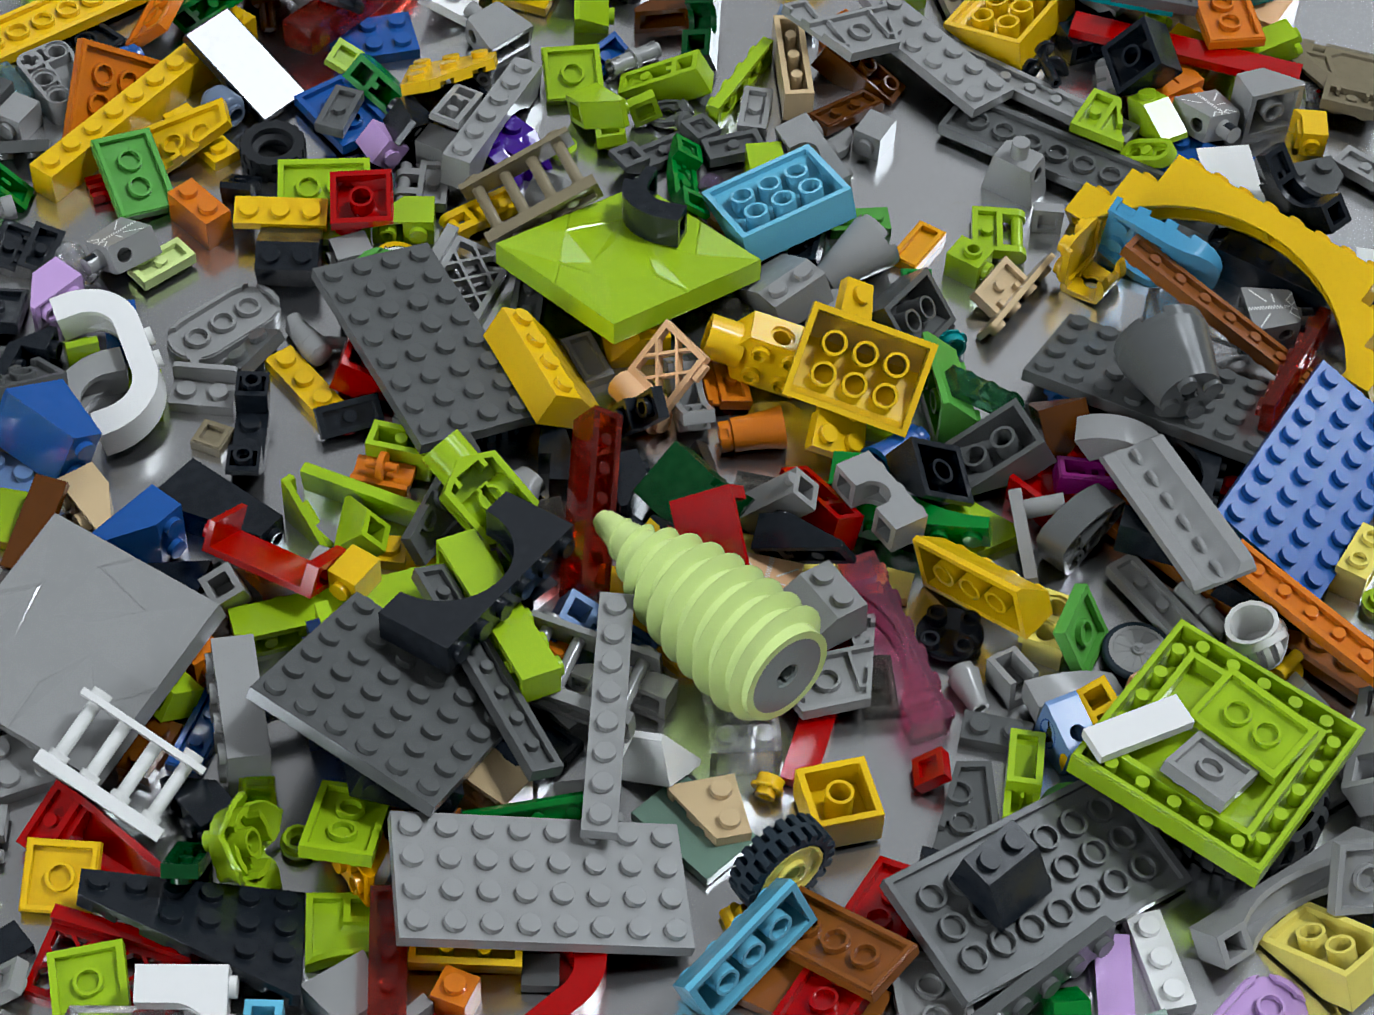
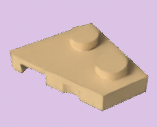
M734 773L677 783L667 787L668 798L672 802L676 800L687 811L686 817L695 826L700 827L704 831L705 836L716 847L751 841L752 831Z

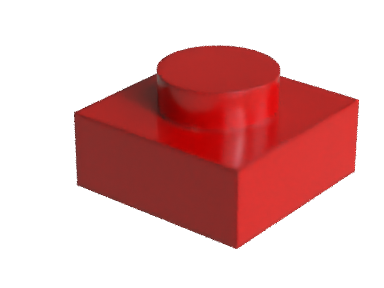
M942 746L911 759L914 788L921 794L952 781L949 753Z

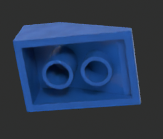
M153 484L92 532L94 535L146 564L171 562L173 559L180 557L188 547L182 505Z

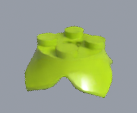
M243 791L238 792L228 807L221 809L214 815L210 829L203 832V848L206 852L210 853L216 877L220 883L234 882L240 886L281 889L283 887L278 865L265 851L276 840L280 832L283 809L267 800H254L245 803L247 794Z

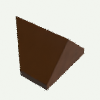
M1086 397L1029 403L1032 423L1054 457L1068 456L1077 445L1074 441L1077 417L1090 414ZM1052 464V465L1050 466L1052 472H1053L1054 464Z

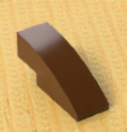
M648 0L634 8V34L677 31L689 28L685 0Z

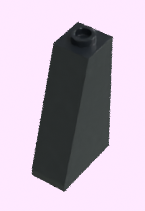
M194 458L158 487L182 505L185 532L203 538V529L209 519L243 503L248 506L241 530L276 546H279L285 537L283 515Z

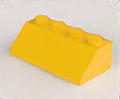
M916 535L912 539L923 586L969 610L976 611L980 616L1026 640L1053 614L1049 592L1041 584H1034L1020 577L1015 571L1007 570L995 564L991 559L981 557L969 551L962 544H955L945 538Z

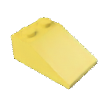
M1309 901L1288 913L1270 928L1259 941L1260 946L1323 1000L1353 1012L1374 994V928L1346 916H1333L1327 912L1326 908Z

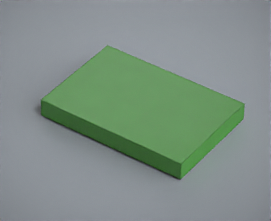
M149 127L90 141V148L117 218L123 217L135 221L170 212L167 192L172 190L173 187Z

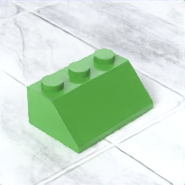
M929 331L922 332L921 339L938 344L939 346L921 395L936 442L945 443L980 421L981 416L978 409L974 410L972 386H967L966 366L964 362L959 361L956 349Z

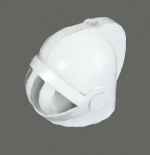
M1254 600L1239 603L1230 610L1224 624L1228 639L1226 645L1268 671L1279 665L1286 654L1289 634L1284 620L1278 617L1277 611L1269 604Z

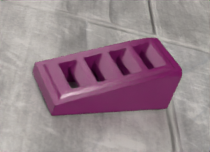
M1056 457L1057 462H1055L1052 472L1054 494L1063 492V495L1076 494L1096 483H1100L1108 490L1119 489L1110 476H1105V473L1108 472L1099 459L1089 461L1087 458Z

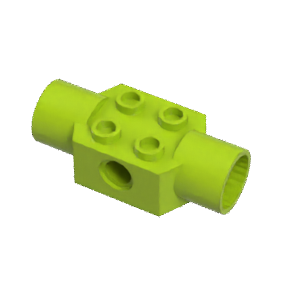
M456 429L426 454L422 461L444 485L439 500L465 531L474 528L481 540L488 542L490 549L497 547L508 561L512 563L506 550L498 542L486 535V510L506 491L538 506L539 500L496 450L478 453L462 433Z

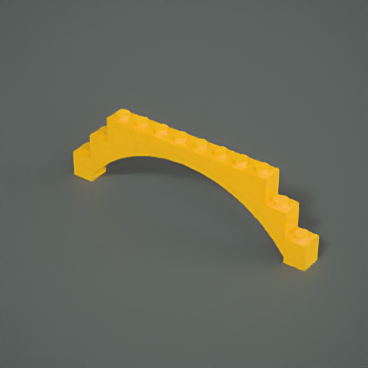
M1180 154L1158 181L1150 173H1140L1132 168L1112 195L1100 185L1095 187L1086 182L1064 209L1069 223L1073 226H1076L1082 217L1086 219L1097 217L1103 221L1102 230H1104L1109 215L1108 209L1118 196L1123 198L1122 203L1135 210H1138L1140 206L1151 210L1150 216L1158 220L1169 218L1221 225L1245 233L1271 246L1291 260L1311 280L1324 297L1335 317L1345 346L1346 370L1342 376L1369 400L1374 401V305H1371L1374 302L1373 261L1368 260L1365 262L1358 258L1356 253L1345 245L1339 247L1332 243L1330 238L1323 232L1318 230L1315 232L1311 231L1297 217L1285 216L1271 202L1264 201L1263 203L1254 198V195L1248 189L1242 186L1239 188L1233 186L1222 174L1218 172L1213 174L1207 171L1196 159L1190 158L1188 160Z

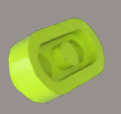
M1138 138L1124 145L1120 154L1153 168H1166L1175 160L1177 150L1168 138Z

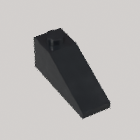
M776 510L773 513H759L751 544V550L755 554L803 564H821L827 560H830L832 564L856 563V556L842 540L792 513L783 510Z

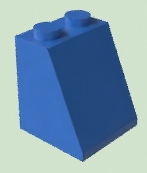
M63 379L5 389L0 402V448L37 474L55 479L91 462L102 432Z

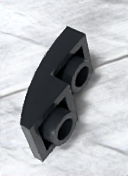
M653 386L636 397L624 398L608 409L610 425L614 429L616 439H622L641 432L670 417L662 386Z

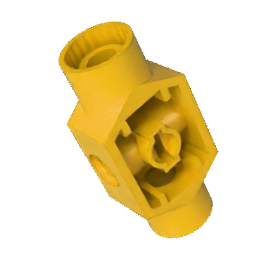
M756 310L738 321L713 313L706 325L700 349L712 361L727 365L730 378L791 399L792 397L782 394L804 326Z

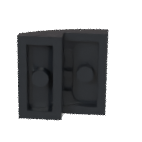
M4 219L0 227V274L32 279L33 272L57 255L66 231L38 221L31 228L18 222Z

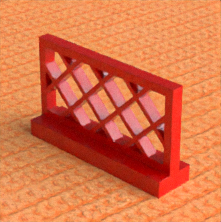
M55 903L50 915L52 920L51 926L28 975L24 994L51 1002L50 988L44 989L37 987L36 984L40 975L48 971L46 953L53 951L52 948L58 935L73 939L76 947L81 946L79 941L85 942L86 944L84 945L122 938L125 943L126 959L136 957L143 959L144 964H149L148 961L156 964H199L201 957L192 954L188 958L179 954L171 947H164L139 935V928L118 921L113 923L104 917ZM134 975L129 977V986L134 984ZM130 989L132 1012L136 1011L137 1015H142L140 1009H137L133 1004V993ZM164 1010L162 1015H174L175 1010Z

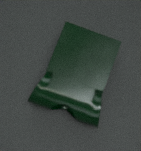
M675 440L634 488L633 492L658 516L673 523L669 501L729 483L695 451ZM746 495L745 500L736 502L739 518L755 501L754 498Z

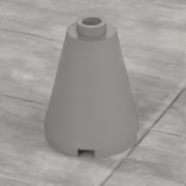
M861 214L856 217L818 263L817 267L826 273L830 289L839 288L840 281L848 276L863 281L894 267L899 262L900 256L895 243L892 245L888 244L885 237L889 233L872 216L868 214L862 216Z

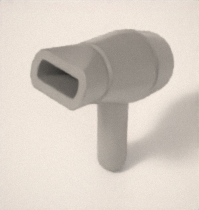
M298 312L287 316L285 332L292 339L301 356L313 366L325 364L332 355V349H343L348 337L323 336L311 327Z

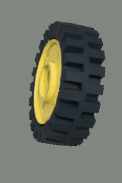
M802 812L797 813L796 816L794 814L787 815L785 821L780 818L775 821L773 828L768 825L763 829L762 836L756 835L751 840L753 844L743 848L741 851L743 856L737 857L734 862L736 867L731 868L730 887L747 908L755 901L761 890L768 887L776 878H790L797 884L798 888L800 886L805 888L810 886L813 888L818 883L816 878L823 877L827 870L824 867L830 866L833 859L831 857L835 855V842L822 825L810 814L806 813L805 815Z

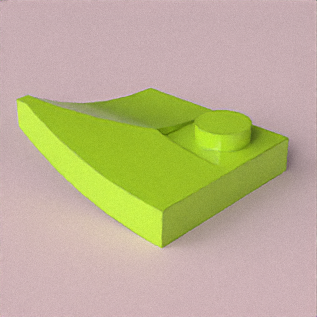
M352 892L306 893L305 973L334 966L361 950L365 951L369 961H381V892L374 906L366 907L358 895H353Z

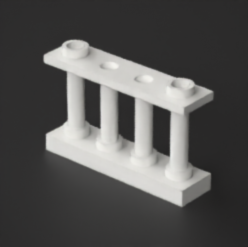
M94 686L90 691L83 687L80 695L88 700L87 704L56 748L51 747L48 752L41 748L34 757L33 762L156 843L164 832V829L159 826L162 821L160 816L192 770L200 776L204 774L207 769L201 765L204 758L188 747L183 752L111 705L110 701L113 698L100 688ZM100 709H102L119 722L86 769L82 767L78 773L66 765L70 760L67 756ZM132 729L150 742L117 789L113 788L109 793L98 786L101 780L99 775ZM161 750H163L180 763L148 809L144 808L139 813L128 806L132 800L129 797Z

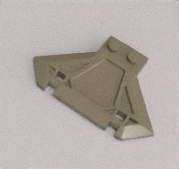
M1302 39L1300 44L1303 48V54L1289 61L1303 64L1302 72L1323 89L1319 108L1332 114L1342 113L1354 116L1362 121H1374V54L1328 43L1326 46L1315 44V40Z

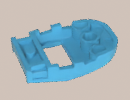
M1117 196L1108 209L1109 215L1098 251L1115 265L1122 257L1119 255L1120 251L1138 233L1146 240L1161 247L1160 250L1208 288L1211 290L1214 288L1222 271V261L1213 247L1195 234L1188 237L1178 231L1179 224L1168 218L1164 223L1151 217V210L1142 206L1135 210L1122 203L1123 198ZM1125 259L1127 276L1146 287L1170 295L1163 288L1155 285L1140 270L1132 267Z

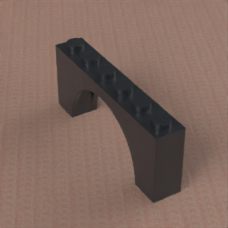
M1157 431L1159 434L1164 435L1217 507V498L1220 495L1224 480L1222 478L1225 476L1229 458ZM1125 505L1113 550L1173 566L1132 506Z
M506 491L486 510V535L498 542L512 560L506 574L487 590L463 599L433 601L399 592L378 612L380 637L449 673L458 663H463L469 656L470 651L480 642L485 641L491 631L501 621L506 620L512 613V610L522 600H526L543 579L549 578L554 568L563 559L571 556L575 548L574 524Z

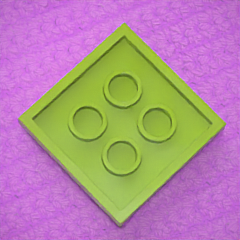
M370 157L278 159L277 197L328 199L327 232H324L323 245H329L330 238L341 236L335 230L332 231L330 225V172L370 170ZM363 228L362 230H365L371 244V228Z

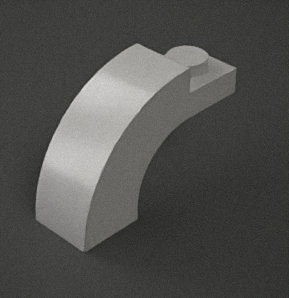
M694 354L683 355V370H690L698 360ZM675 357L663 358L664 373L675 372ZM675 378L665 379L668 397L675 390ZM702 380L699 383L694 381L672 410V417L679 433L711 429V423L716 422L715 409L706 399Z
M1103 413L1088 414L1077 417L1074 441L1089 461L1099 459L1100 456L1119 449L1128 448L1140 441L1159 435V433L1143 422L1126 416Z

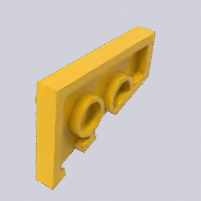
M221 97L144 128H150L168 174L231 129L232 123L227 103Z

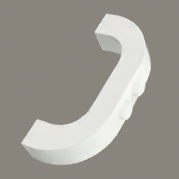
M81 289L50 298V304L65 341L91 332L110 333L120 340L132 372V384L125 396L119 401L94 411L90 415L102 432L100 442L107 457L135 445L147 436L159 422L167 399L165 382L160 372V369L164 368L165 364L159 349L152 351L151 346L157 343L150 326L143 328L134 307L126 299L110 291Z

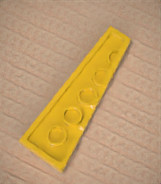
M849 276L842 279L835 308L872 321L874 285ZM816 407V411L811 414L805 449L833 458L834 451L860 453L865 448L866 424Z

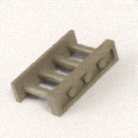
M566 126L550 131L541 140L485 171L469 176L463 183L458 185L467 202L476 199L491 226L490 230L483 234L494 251H496L497 242L570 214L604 196L593 174L583 177L567 148L575 143ZM556 154L572 181L570 186L559 192L555 191L541 165V162ZM529 169L545 196L543 201L532 207L528 206L514 180V177ZM502 184L518 211L516 216L505 222H502L487 194V192Z

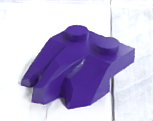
M513 114L500 131L485 163L492 167L539 141L540 138L537 132ZM550 158L541 162L544 171L553 169ZM529 169L514 177L520 191L524 187L523 181H531L533 174Z

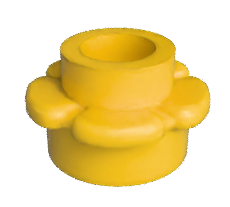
M760 771L757 774L756 780H752L750 783L752 788L756 789L754 792L755 796L764 801L774 802L775 798H782L784 795L783 786L785 781L773 773Z

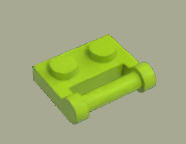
M972 205L971 240L994 250L993 259H1002L1007 256L1016 265L1024 263L1027 259L1026 249L1023 247V225L1026 222L1025 212L1018 208ZM1003 223H1008L1011 226V245L1003 244Z

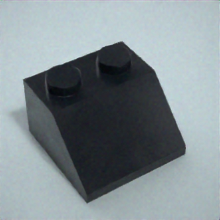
M1145 15L1101 47L1116 94L1120 97L1136 94L1144 88H1162L1183 72L1166 24Z
M261 227L256 240L254 263L257 284L265 286L317 287L311 278L312 268L322 266L324 229Z
M911 436L886 455L890 474L905 487L906 491L921 498L972 507L975 504L960 446Z
M1013 819L965 856L950 878L1000 933H1003L1052 892L1039 846Z

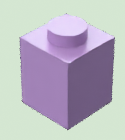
M375 119L371 120L355 141L363 153L370 157L372 164L384 169L393 170L409 150L407 145L398 146L393 141L385 124Z

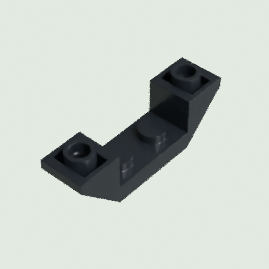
M49 326L9 342L0 358V374L7 375L8 367L16 364L21 365V367L31 366L30 359L38 356L51 364H54L55 360H59L63 351V343L59 341L57 327Z
M237 371L234 393L236 420L233 444L228 445L225 475H260L265 471L270 426V372Z

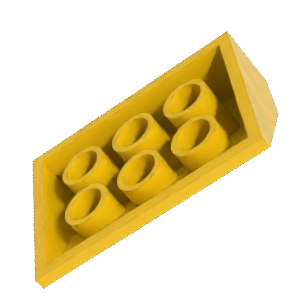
M964 0L943 23V27L969 47L1021 70L1027 59L1034 58L1036 55L1035 47L1039 43L1049 40L1057 31L1058 23L1066 21L1075 11V0Z
M813 301L782 394L906 438L939 345L832 306Z
M502 307L483 336L536 424L611 434L614 429L582 380L561 343L528 311L522 308Z

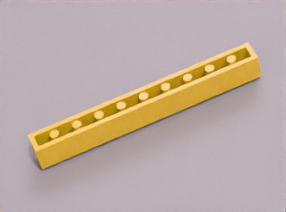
M236 5L230 8V11L258 39L256 16ZM183 43L32 161L29 167L34 191L57 204L85 181L84 177L92 176L99 170L90 148L91 140L139 130L161 121L163 114L180 106L216 76Z

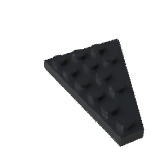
M81 868L77 906L90 912L99 913L113 923L121 920L139 928V935L164 947H171L179 954L188 958L194 954L213 964H229L232 975H238L239 982H246L252 988L263 993L266 989H269L288 998V1005L299 1007L302 982L305 892L194 880L192 884L176 885L171 883V879H162L157 876Z

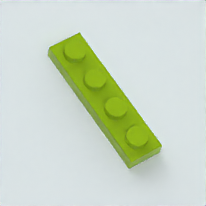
M763 36L756 46L753 45L745 60L736 65L733 75L723 81L720 91L716 96H712L708 100L705 112L708 113V117L719 127H721L741 102L744 86H753L772 63L774 40Z

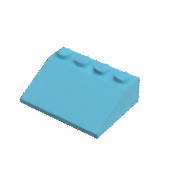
M809 144L701 192L704 201L725 236L761 259V262L857 217L852 188Z

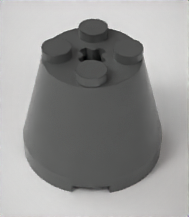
M1192 305L1162 306L1161 313L1143 322L1140 318H1137L1120 334L1115 343L1113 351L1121 372L1165 417H1182L1187 415L1190 419L1197 418L1206 411L1205 406L1223 390L1208 323L1200 310Z

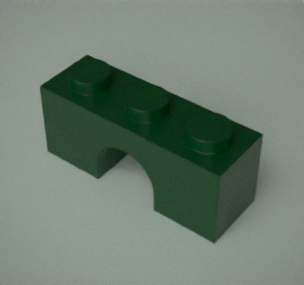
M685 0L689 28L682 31L681 54L699 49L712 71H717L721 0Z

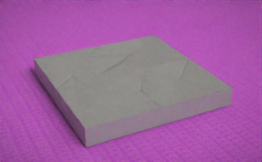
M54 513L0 583V729L36 751L42 748L48 752L51 747L56 748L87 704L88 700L80 695L83 687L91 691L94 686L100 688L113 698L110 701L111 705L145 726L225 618L224 611L213 600L59 514ZM100 709L67 756L70 760L66 765L78 773L82 767L86 769L119 721ZM131 729L99 775L101 780L98 786L102 785L136 739L138 733Z

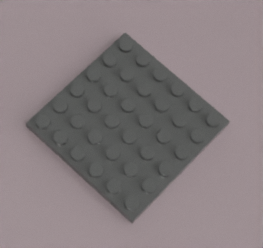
M356 592L251 685L246 698L430 818L503 740V736L460 663L449 673H446L380 637L378 612L382 607L369 597Z

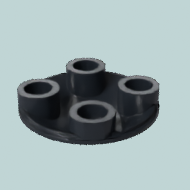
M940 604L932 605L927 609V614L921 618L917 625V643L926 654L941 661L954 662L967 659L978 652L984 642V629L981 624V617L973 610L966 611L955 607H944Z

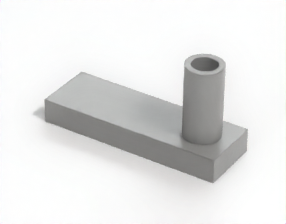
M1021 488L1008 490L1024 579L1034 584H1039L1027 519L1055 514L1065 504L1064 495L1061 492L1023 500Z

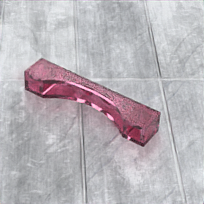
M873 550L855 555L857 558L855 564H835L837 570L867 602V614L875 613V626L887 638L897 655L902 669L904 685L897 718L909 744L914 745L949 735L952 720L955 719L953 704L949 699H945L941 691L939 675L936 671L931 670L928 664L926 648L922 643H918L914 635L913 621L910 616H905L901 608L900 594L896 588L892 589L889 583V575L885 563L879 562Z

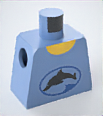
M1076 690L1044 703L1033 731L1046 732L1045 754L1059 774L1069 773L1066 771L1069 759L1083 741L1081 737L1082 731L1093 724Z

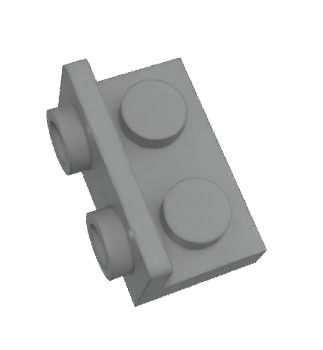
M182 361L173 362L174 380L168 400L169 411L234 416L236 407L234 393L238 371L236 366Z

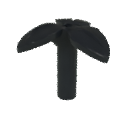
M1045 40L1039 43L1034 49L1039 58L1027 59L1021 71L1034 77L1042 69L1052 88L1061 86L1062 81L1060 77L1069 76L1066 62L1060 56H1050L1055 50V44L1052 40Z

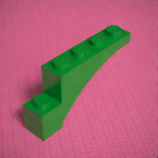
M834 451L828 481L831 487L836 464L861 453ZM910 495L918 504L924 507L928 514L924 536L945 538L955 544H962L971 548L991 546L992 531L990 517L968 515L943 509ZM873 504L857 506V510L864 515L858 537L873 541L879 540L871 531L875 509L878 506Z

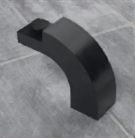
M1285 142L1275 143L1256 156L1266 180L1259 185L1266 200L1274 204L1280 213L1287 217L1295 216L1304 223L1306 228L1313 232L1316 230L1321 231L1326 235L1335 233L1352 221L1341 193L1321 194L1309 188L1301 180Z
M645 166L641 174L636 176L634 180L625 178L623 181V222L631 232L642 239L678 248L687 232V205L666 202L655 198L657 195V167Z

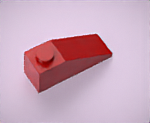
M807 465L781 468L780 475L798 467L819 484L816 510L801 517V519L842 540L850 550H854L864 515L855 507L851 509L836 491Z

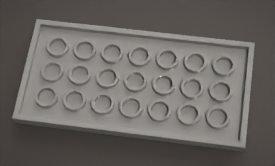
M391 810L389 812L387 821L396 946L692 957L695 943L677 824L618 822L617 841L580 838L581 820L453 813H433L429 818L422 812Z

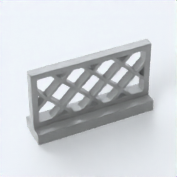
M448 223L432 250L446 271L458 269L462 278L453 279L452 281L456 287L466 286L469 294L463 295V298L467 303L474 302L477 311L473 313L480 322L507 276L508 271L501 268L500 270L489 272L485 263L492 261L496 263V251L458 235L459 227ZM459 248H463L472 252L474 257L460 260L457 251ZM478 265L481 274L468 276L464 267ZM486 281L489 290L476 293L473 284Z

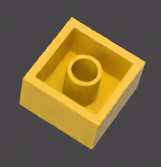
M865 756L795 769L793 796L799 813L803 812L805 815L806 813L810 814L822 825L835 842L834 848L882 838L885 812Z

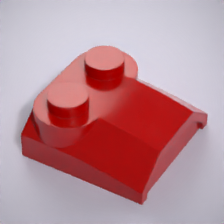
M392 169L330 172V225L332 231L335 230L337 234L342 236L361 231L363 228L394 224Z

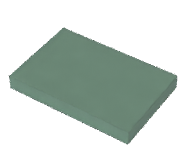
M686 775L677 783L688 782L693 780ZM663 787L631 812V820L637 823L677 824L683 866L705 886H708L729 869L737 857L743 856L741 853L743 848L751 846L753 842L745 841L716 847L705 836L704 831L700 827L695 826L686 817L687 811L676 800L672 802L668 798L667 787ZM753 832L751 840L756 836Z

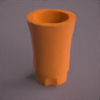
M781 405L747 415L730 417L729 421H719L716 424L721 453L733 450L734 453L751 450L787 449V434Z

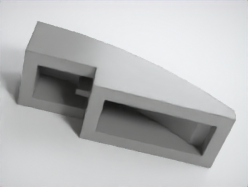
M1070 671L1024 680L1021 698L1036 723L1046 701L1078 690L1102 675H1105L1117 696L1121 694L1123 689L1114 673Z

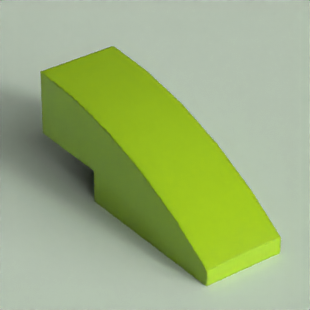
M1011 728L1000 820L1040 800L1046 732Z

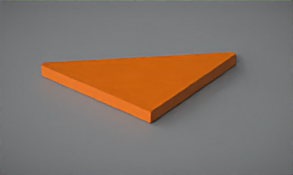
M77 38L62 138L161 60L86 38Z

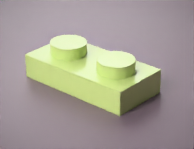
M175 237L160 246L161 254L127 270V274L147 291L197 262L196 253L181 239Z

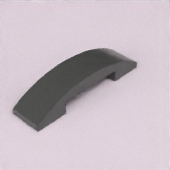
M703 112L680 121L679 131L640 147L634 141H630L608 150V156L627 173L641 174L645 166L657 167V171L667 168L671 142L676 133L700 145L701 139L719 136L722 129Z

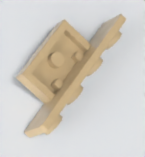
M1052 252L1041 260L1027 276L1005 256L972 292L969 298L991 318L976 335L980 341L989 333L994 337L1006 325L1003 321L1004 317L1010 318L1022 306L1018 302L1022 297L1025 300L1037 288L1034 282L1036 280L1040 282L1050 273L1052 268L1049 264L1056 257Z

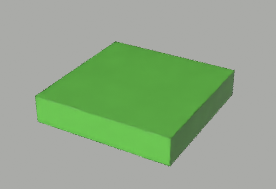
M1075 583L1054 628L1053 635L1070 671H1092L1101 651L1104 637L1109 630L1088 584Z

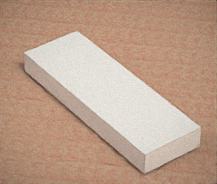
M1177 694L1084 728L1081 737L1098 763L1101 764L1193 728L1195 721Z

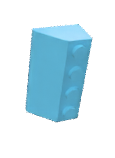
M776 878L768 887L761 890L755 901L743 913L737 915L719 938L711 942L705 952L680 974L678 980L672 986L686 1005L698 1015H726L818 920L797 884L790 878Z

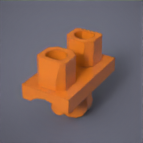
M381 451L378 458L359 454L350 478L407 497L416 475V466L391 461L389 452Z

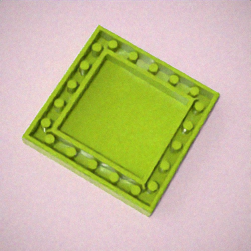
M622 192L496 243V264L612 344H617L662 324L666 319L671 320L757 282L761 276V259L704 223L699 222L698 219L688 213L687 232L678 248L656 244L638 237L623 222ZM658 194L655 197L659 200L669 202Z
M1180 619L1097 723L1177 694L1189 712L1222 675L1233 666L1319 729L1318 736L1274 785L1258 774L1254 783L1221 813L1204 804L1201 799L1173 782L1171 778L1160 771L1164 761L1199 731L1194 726L1190 730L1101 764L1098 763L1083 740L1070 756L1066 771L1147 822L1159 827L1166 834L1255 889L1359 746L1366 728L1197 627Z

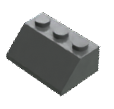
M928 267L899 277L873 301L872 321L921 338L922 332L929 331L936 337H939L956 321Z

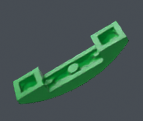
M676 133L671 142L667 161V187L669 195L674 203L687 205V211L707 220L710 217V210L702 195L699 194L696 172L703 164L701 146Z

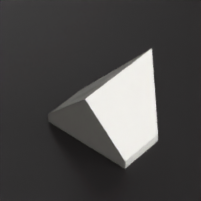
M635 730L623 757L621 780L671 787L699 767L702 759L664 734Z

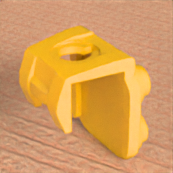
M1082 217L1075 226L1074 234L1070 236L1065 234L1060 239L1057 251L1060 252L1061 257L1056 261L1053 272L1056 274L1058 281L1061 282L1060 290L1063 293L1092 304H1098L1108 291L1126 274L1125 259L1121 257L1116 262L1114 270L1109 272L1093 261L1099 248L1103 221L1097 217H1089L1087 219ZM1082 277L1098 280L1097 288L1087 287Z

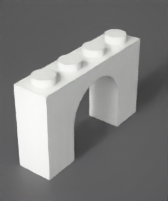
M135 964L133 1004L137 1009L184 1010L195 1015H236L230 1014L231 999H238L239 978L238 975H232L229 964Z

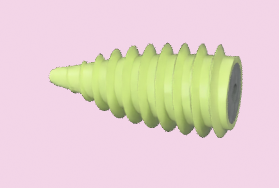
M602 510L597 513L593 519L595 532L607 546L610 557L616 561V573L623 582L624 593L634 594L633 608L636 618L647 627L652 640L662 646L665 655L671 661L677 663L682 674L694 680L696 687L702 693L710 696L713 703L719 709L732 712L735 717L744 721L770 720L790 710L808 693L818 679L827 656V643L823 635L820 634L821 619L817 610L813 607L802 605L801 599L797 594L783 591L782 585L777 580L765 578L762 570L757 566L745 565L740 555L725 553L722 546L718 543H703L701 537L694 533L679 535L678 531L672 527L662 528L655 532L652 524L639 525L632 522L631 518H624L614 511Z

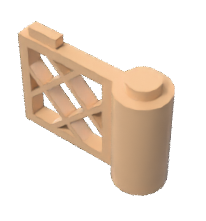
M666 319L630 367L617 374L611 380L608 386V394L619 402L624 398L636 397L653 386H662L663 388V379L675 378V390L669 397L664 394L670 417L645 429L649 434L663 433L671 425L673 408L693 382L699 383L710 369L707 364L711 359L674 323ZM671 332L675 336V349L663 351V340ZM693 353L698 360L690 370H683V354ZM675 356V372L663 373V357ZM648 359H655V375L646 376L641 371V368Z

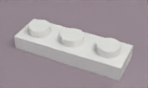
M1160 909L1138 913L1123 922L1126 933L1130 934V944L1156 1011L1165 1008L1169 1015L1194 1012L1197 1002Z

